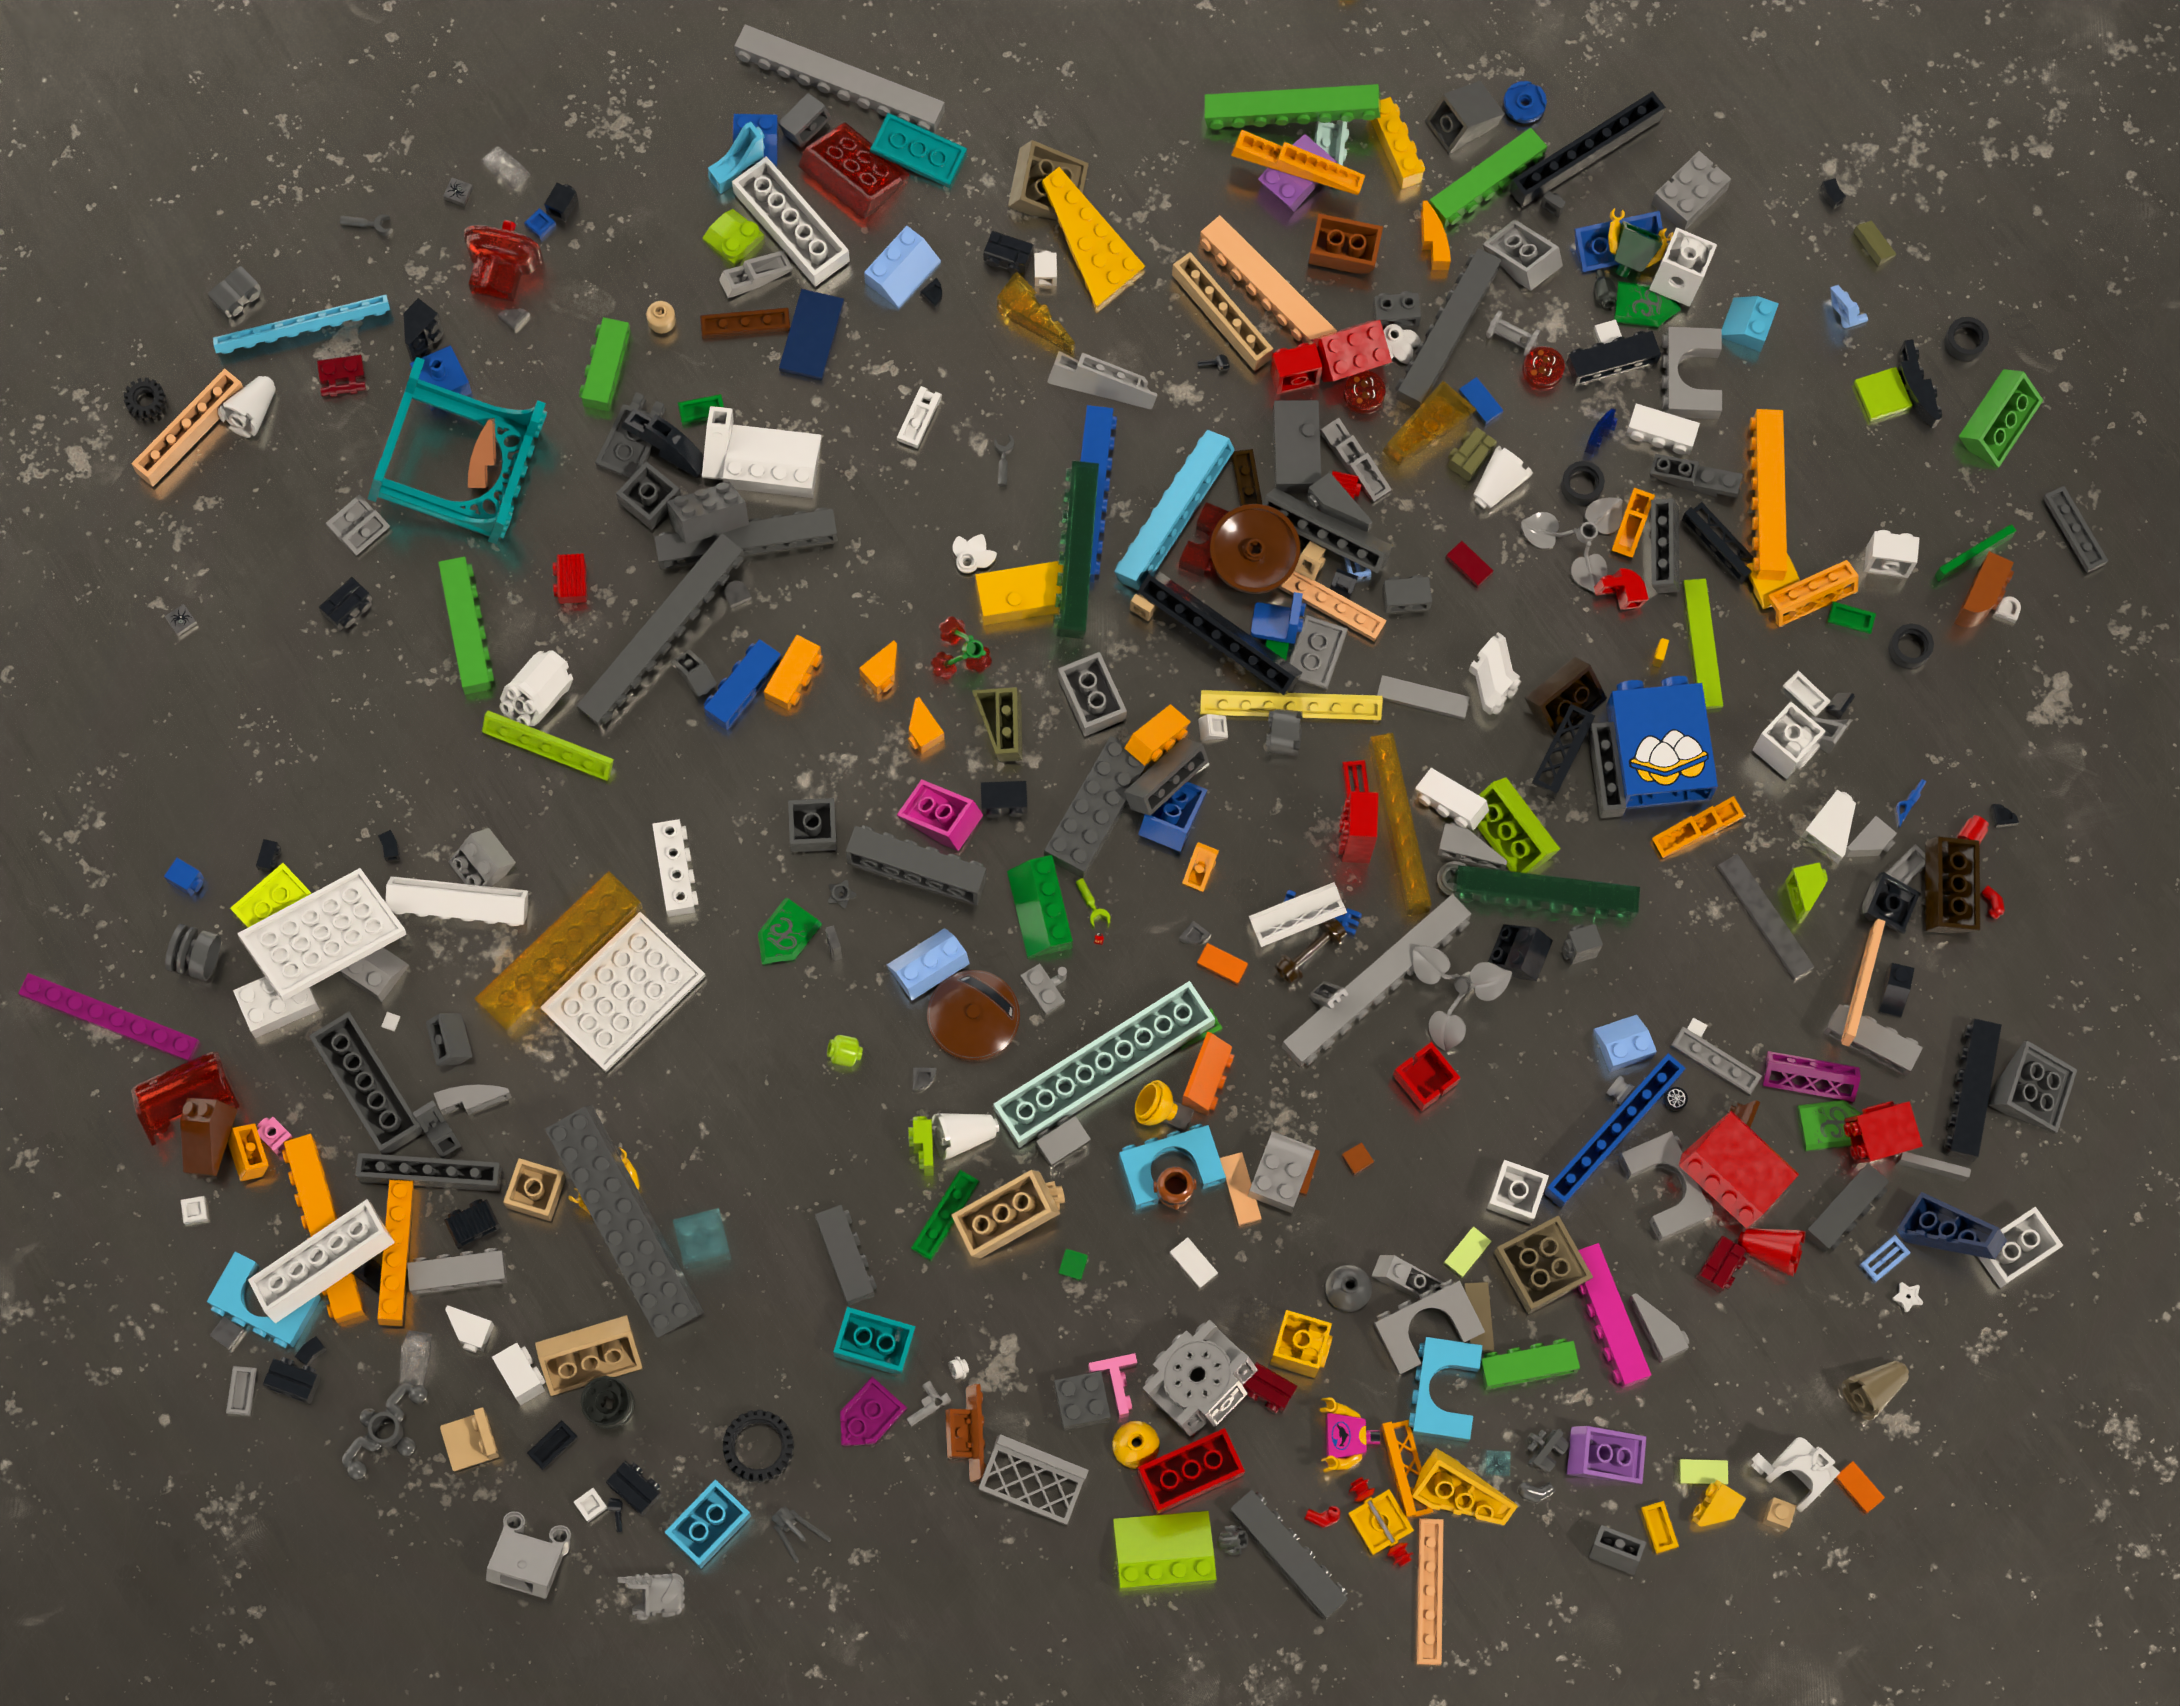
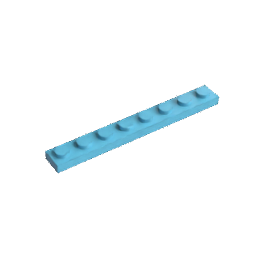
M387 294L214 337V348L216 353L227 354L233 352L236 348H251L256 343L264 341L271 343L280 337H295L300 332H315L324 326L330 325L335 327L341 325L344 321H359L364 319L365 316L372 314L374 316L383 315L386 311L390 310Z

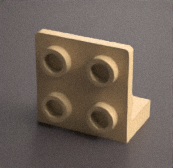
M483 1407L474 1410L475 1415L440 1426L453 1471H459L499 1457L487 1413Z

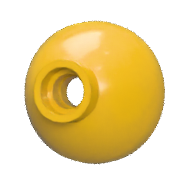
M1160 1080L1147 1084L1139 1093L1135 1103L1137 1121L1147 1126L1157 1125L1164 1120L1171 1121L1178 1110L1177 1104L1173 1103L1171 1090Z
M1127 1422L1120 1426L1114 1434L1112 1441L1113 1453L1116 1459L1128 1468L1138 1469L1139 1466L1155 1460L1159 1453V1437L1156 1431L1145 1422ZM1133 1439H1140L1141 1445L1139 1447L1133 1446Z

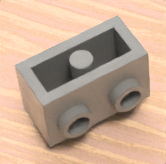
M1066 1116L1057 1122L1059 1127L1053 1131H1050L1048 1128L1037 1135L1039 1140L1035 1144L1049 1166H1052L1091 1140L1076 1116L1071 1119L1069 1116Z

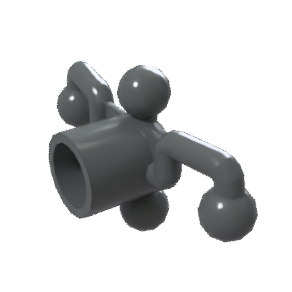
M410 1382L402 1383L386 1401L387 1409L385 1412L377 1413L374 1409L369 1408L362 1411L360 1422L363 1426L368 1427V1433L365 1437L356 1438L342 1457V1463L348 1469L347 1472L350 1478L359 1480L366 1474L367 1469L363 1462L352 1461L361 1447L368 1451H376L381 1446L390 1448L397 1445V1451L403 1456H409L414 1453L416 1448L414 1440L409 1437L402 1438L403 1428L400 1422L404 1414L403 1410L396 1403L406 1392L409 1393V1398L413 1403H423L428 1396L427 1389L424 1386H415ZM387 1422L393 1423L395 1425L393 1435L387 1439H380L378 1437L379 1427Z

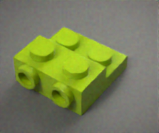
M924 1116L913 1117V1127H908L909 1147L914 1146V1153H919V1169H924V1175L934 1176L932 1119L927 1120V1117Z

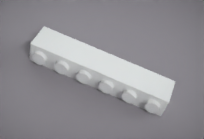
M390 877L386 884V904L394 914L414 913L419 917L434 915L441 919L453 917L461 918V920L468 922L482 920L488 924L502 922L507 923L509 926H519L520 924L523 925L527 918L528 891Z

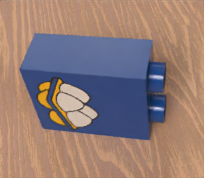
M1673 676L1663 679L1661 687L1644 688L1643 681L1628 680L1617 684V691H1612L1606 704L1608 722H1614L1626 808L1711 800L1718 784L1702 683L1689 684L1688 677Z

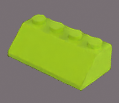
M1507 777L1492 782L1479 794L1480 797L1487 800L1489 811L1477 828L1492 848L1507 860L1506 866L1517 881L1546 863L1560 850L1559 846Z

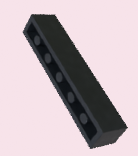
M1974 1018L1965 1027L1964 1038H1967L1966 1046H1963L1960 1052V1060H1963L1962 1069L1959 1068L1956 1075V1082H1959L1958 1090L1954 1091L1952 1097V1104H1955L1954 1113H1950L1948 1126H1951L1950 1135H1946L1944 1148H1947L1946 1156L1972 1162L1979 1157L2002 1024Z

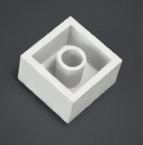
M1887 530L1875 531L1866 546L1864 572L1908 578L1917 564L1919 537H1913L1912 534L1908 533L1900 535L1891 534Z
M1504 1160L1487 1209L1531 1225L1536 1216L1549 1175Z
M515 1343L492 1357L520 1406L545 1391L542 1385L546 1381L537 1366L531 1367L534 1361L525 1346L520 1348L518 1343Z

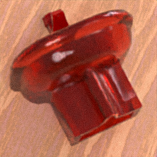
M504 220L502 229L484 225H471L465 228L464 240L470 260L474 263L469 280L471 293L514 302L521 276L532 274L538 265L543 264L539 245L531 238L514 232L516 224L508 220Z

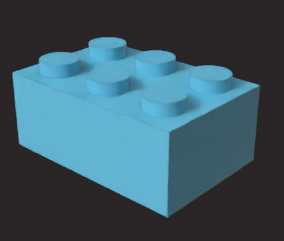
M715 1479L665 1531V1534L701 1569L746 1523L751 1514Z

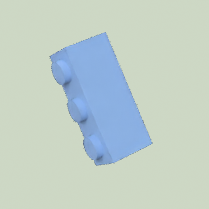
M906 226L864 272L865 284L899 309L941 263V260L923 237Z
M944 928L888 963L887 967L912 1001L970 963L967 952L957 938Z

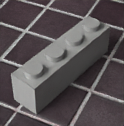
M1839 1004L1824 1031V1034L1839 1042L1842 1039L1850 1008L1849 1005ZM1862 1015L1856 1037L1849 1046L1904 1076L1911 1072L1923 1049L1916 1040L1909 1037L1904 1038L1898 1035L1895 1029L1888 1026L1883 1027L1877 1024L1874 1018Z
M498 1248L485 1249L484 1253L474 1254V1251L461 1252L460 1256L451 1257L450 1254L436 1256L437 1259L433 1260L420 1257L413 1259V1262L407 1263L409 1289L412 1295L507 1283L505 1256L502 1250L498 1251Z

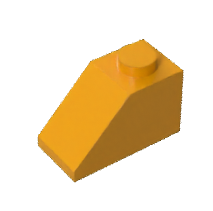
M893 640L859 668L860 676L877 695L881 691H888L894 685L897 643Z
M918 697L914 702L908 741L914 750L918 748L921 754L944 740V732L920 697Z

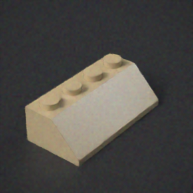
M627 1315L535 1343L550 1396L586 1386L597 1377H616L643 1369Z

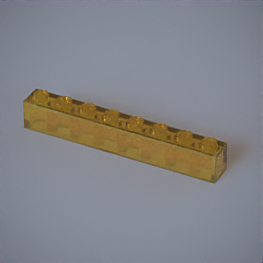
M1393 733L1371 736L1369 750L1406 915L1413 916L1429 913L1432 904Z

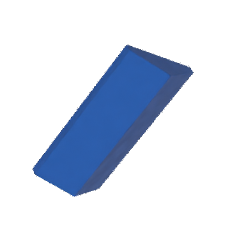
M1660 211L1626 217L1620 220L1621 224L1625 221L1656 235L1663 229ZM1612 221L1574 229L1576 253L1582 272L1620 264L1614 261L1613 254L1609 249L1608 234Z

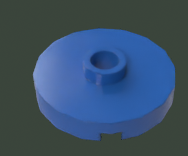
M1521 81L1511 85L1507 89L1503 100L1504 111L1508 117L1523 124L1538 120L1544 114L1547 104L1546 94L1538 85L1535 86L1529 81ZM1526 102L1528 105L1523 106L1521 103Z

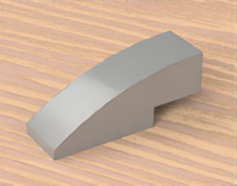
M784 250L746 260L742 266L724 270L719 281L727 297L730 298L761 287L787 274L793 268Z
M463 1085L434 1093L442 1115L465 1107L467 1114L470 1115L512 1098L508 1088L494 1085Z

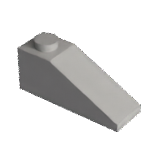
M1454 822L1450 824L1445 823L1437 853L1438 856L1504 872L1507 860L1469 829H1464Z
M1637 1293L1631 1295L1629 1301L1660 1363L1685 1352L1689 1348V1339L1684 1330L1681 1331L1678 1325Z

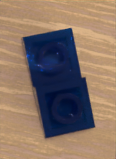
M1610 409L1598 421L1589 437L1584 452L1593 454L1595 447L1600 448L1603 436L1608 437L1609 431L1615 430L1618 418L1614 417L1616 409Z

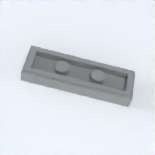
M1902 1152L1898 1156L1896 1163L1964 1182L1970 1177L1971 1173L1970 1168L1908 1152Z

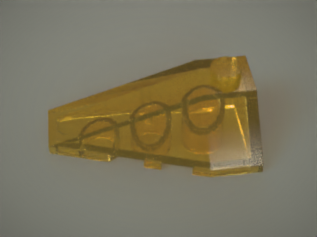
M1016 272L997 296V309L999 313L1066 352L1074 353L1075 342L1057 320L1052 321L1048 307L1045 304L1040 305L1034 296L1036 294L1034 289Z

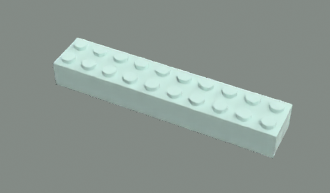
M1188 981L993 1104L994 1111L1018 1148L1035 1139L1044 1130L1057 1125V1122L1064 1117H1070L1213 1027L1215 1018L1191 982Z

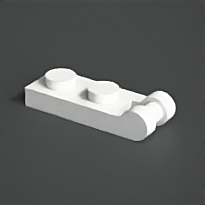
M920 387L897 436V441L918 449L932 416L941 401L942 394L938 392L932 393L928 391V388ZM925 399L930 401V403L928 405L923 403L922 401Z

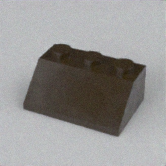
M1576 657L1525 697L1533 715L1553 737H1555L1570 704L1590 713L1607 699L1591 665ZM1574 712L1569 717L1572 726L1584 718Z

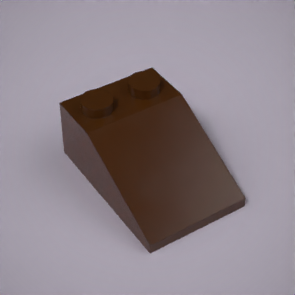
M187 1098L180 1119L184 1173L217 1176L238 1109L218 1100Z

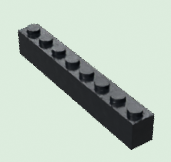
M1653 91L1512 179L1511 194L1521 207H1524L1663 118L1666 107Z
M1155 570L1149 573L1137 591L1282 695L1290 692L1302 675V671L1160 571Z

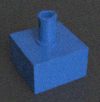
M451 345L421 358L425 361L419 377L420 380L465 396L472 393L467 377ZM414 362L410 363L411 369L413 367ZM429 405L431 411L437 409V407Z

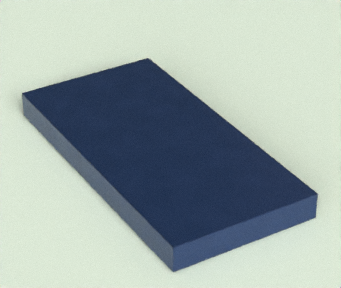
M801 289L779 371L820 381L823 380L843 309L844 298Z

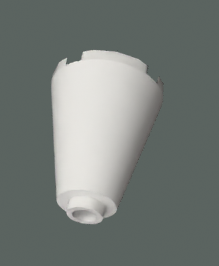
M266 376L255 378L221 404L218 408V415L221 421L224 423L226 420L230 424L229 429L246 438H250L252 435L255 436L259 431L276 391L274 382Z
M1498 446L1473 494L1476 497L1474 502L1483 509L1486 506L1492 508L1530 478L1533 474L1532 470L1529 467L1525 470L1522 467L1524 462L1506 448L1501 449V446Z
M937 1113L932 1117V1126L937 1128L936 1133L933 1134L935 1146L943 1160L950 1159L996 1137V1132H999L998 1121L996 1118L993 1119L992 1115Z

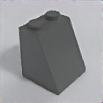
M1478 81L1444 93L1425 119V122L1450 154L1495 128L1505 113L1482 82Z

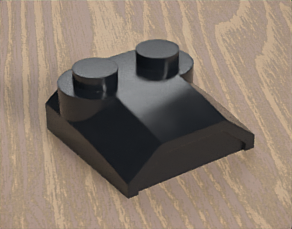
M1885 872L1879 873L1871 883L1863 902V916L1869 921L1883 920L1885 921V926L1905 934V929L1921 893Z

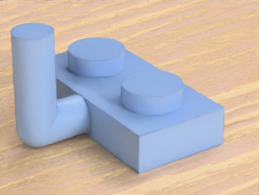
M1839 285L1830 287L1832 306L1841 316L1843 328L1868 322L1866 313L1859 315L1860 311L1857 303L1850 299L1847 292H1844Z

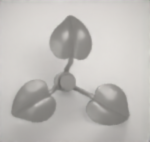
M1608 497L1593 501L1585 510V519L1588 522L1583 523L1578 529L1575 528L1570 531L1557 533L1559 522L1554 515L1548 512L1535 513L1521 521V528L1526 539L1533 546L1540 549L1552 548L1555 545L1556 537L1576 534L1577 539L1581 543H1585L1586 547L1584 557H1579L1572 563L1571 575L1578 585L1595 593L1594 586L1600 581V578L1607 576V565L1601 555H1588L1591 541L1597 536L1598 532L1607 535L1618 530L1622 521L1623 500L1621 498Z
M1416 946L1413 950V968L1419 980L1426 984H1435L1440 981L1441 977L1444 979H1454L1455 989L1459 992V996L1451 1005L1447 1014L1443 1011H1436L1429 1020V1032L1433 1041L1438 1047L1448 1051L1458 1045L1466 1034L1464 1021L1457 1015H1451L1462 997L1475 988L1476 996L1484 1001L1494 1000L1507 988L1512 972L1493 963L1481 962L1475 965L1471 972H1465L1461 976L1457 973L1447 975L1445 973L1450 969L1451 964L1448 957L1442 951L1430 946Z

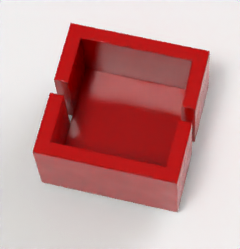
M1432 1042L1418 1051L1414 1058L1410 1057L1398 1066L1393 1073V1077L1421 1111L1438 1100L1440 1095L1442 1097L1458 1085L1461 1078Z

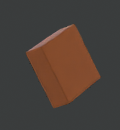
M1362 1142L1342 1154L1353 1175L1374 1164L1372 1157Z

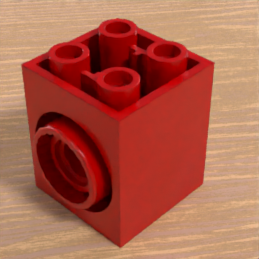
M1894 1101L1877 1104L1862 1109V1114L1844 1119V1132L1851 1139L1852 1146L1850 1147V1152L1853 1159L1857 1161V1164L1875 1161L1923 1147L1910 1101L1894 1104Z

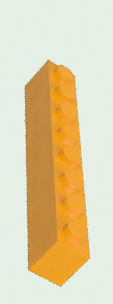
M1756 409L1755 415L1750 418L1749 428L1753 431V437L1750 439V450H1754V457H1751L1750 469L1754 470V477L1751 478V490H1754L1755 497H1752L1751 510H1755V517L1752 518V530H1755L1752 550L1756 551L1752 568L1753 571H1756V579L1784 580L1787 573L1783 410Z
M307 1134L285 1141V1149L282 1150L285 1163H290L292 1171L288 1172L292 1186L296 1185L298 1193L294 1194L298 1207L303 1208L304 1215L301 1216L304 1229H309L310 1236L312 1237L338 1218L315 1139L312 1134ZM353 1271L322 1292L324 1296L328 1295L330 1304L326 1305L329 1317H334L337 1323L365 1315L356 1280L352 1274Z

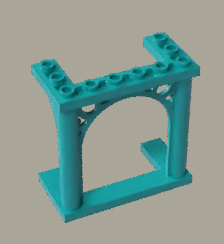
M416 357L367 499L376 502L378 497L489 536L488 542L497 544L499 538L504 539L514 510L511 502L513 497L517 498L521 486L517 484L520 477H525L528 468L527 465H524L526 458H531L535 448L534 445H531L533 437L538 438L547 415V412L544 411L546 403L537 400L533 408L513 410L481 402L420 380L419 377L425 360ZM412 399L468 418L481 424L483 427L490 418H495V435L501 451L502 468L497 482L487 493L469 501H450L384 478ZM497 428L501 429L502 431H504V429L508 431L500 435L497 432ZM515 436L519 439V443L514 447H507L504 445V440L507 437ZM519 451L512 456L513 460L507 458L508 453ZM507 474L509 478L505 479L502 475ZM495 492L501 493L498 497L499 501L496 498H494ZM485 500H489L494 504V514H488L484 510L483 502ZM476 505L479 514L475 513L476 510H470V507Z

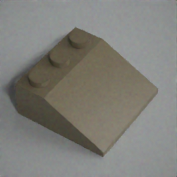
M1031 140L1019 149L1008 207L1027 215L1058 220L1055 210L1051 206L1044 190L1042 180L1060 167L1083 194L1089 163Z
M1559 1215L1498 1246L1494 1251L1527 1314L1544 1307L1593 1278Z

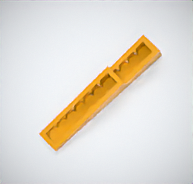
M1241 130L1231 156L1355 195L1359 194L1365 178L1364 174L1284 142L1283 146H1280L1244 130Z

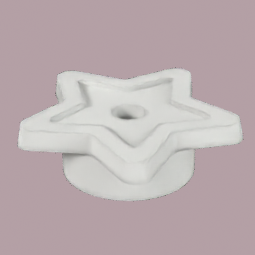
M1903 1282L1899 1283V1293L1892 1299L1899 1302L1905 1312H1908L1913 1305L1923 1304V1301L1918 1296L1919 1285L1909 1287Z

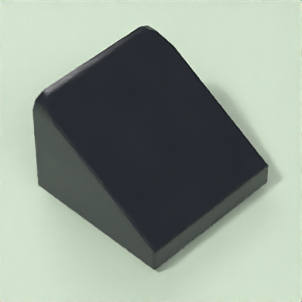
M1837 693L1826 707V711L1837 719L1841 718L1855 698L1854 694Z

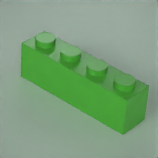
M603 317L601 325H597L595 333L597 342L596 345L593 344L591 347V364H587L585 369L586 383L581 385L579 392L583 406L610 412L631 333L628 322Z
M1567 1339L1555 1340L1553 1345L1544 1346V1343L1534 1344L1530 1346V1349L1521 1351L1520 1347L1507 1350V1354L1498 1355V1352L1484 1354V1358L1480 1361V1370L1485 1390L1576 1373L1580 1369L1574 1341L1567 1342Z

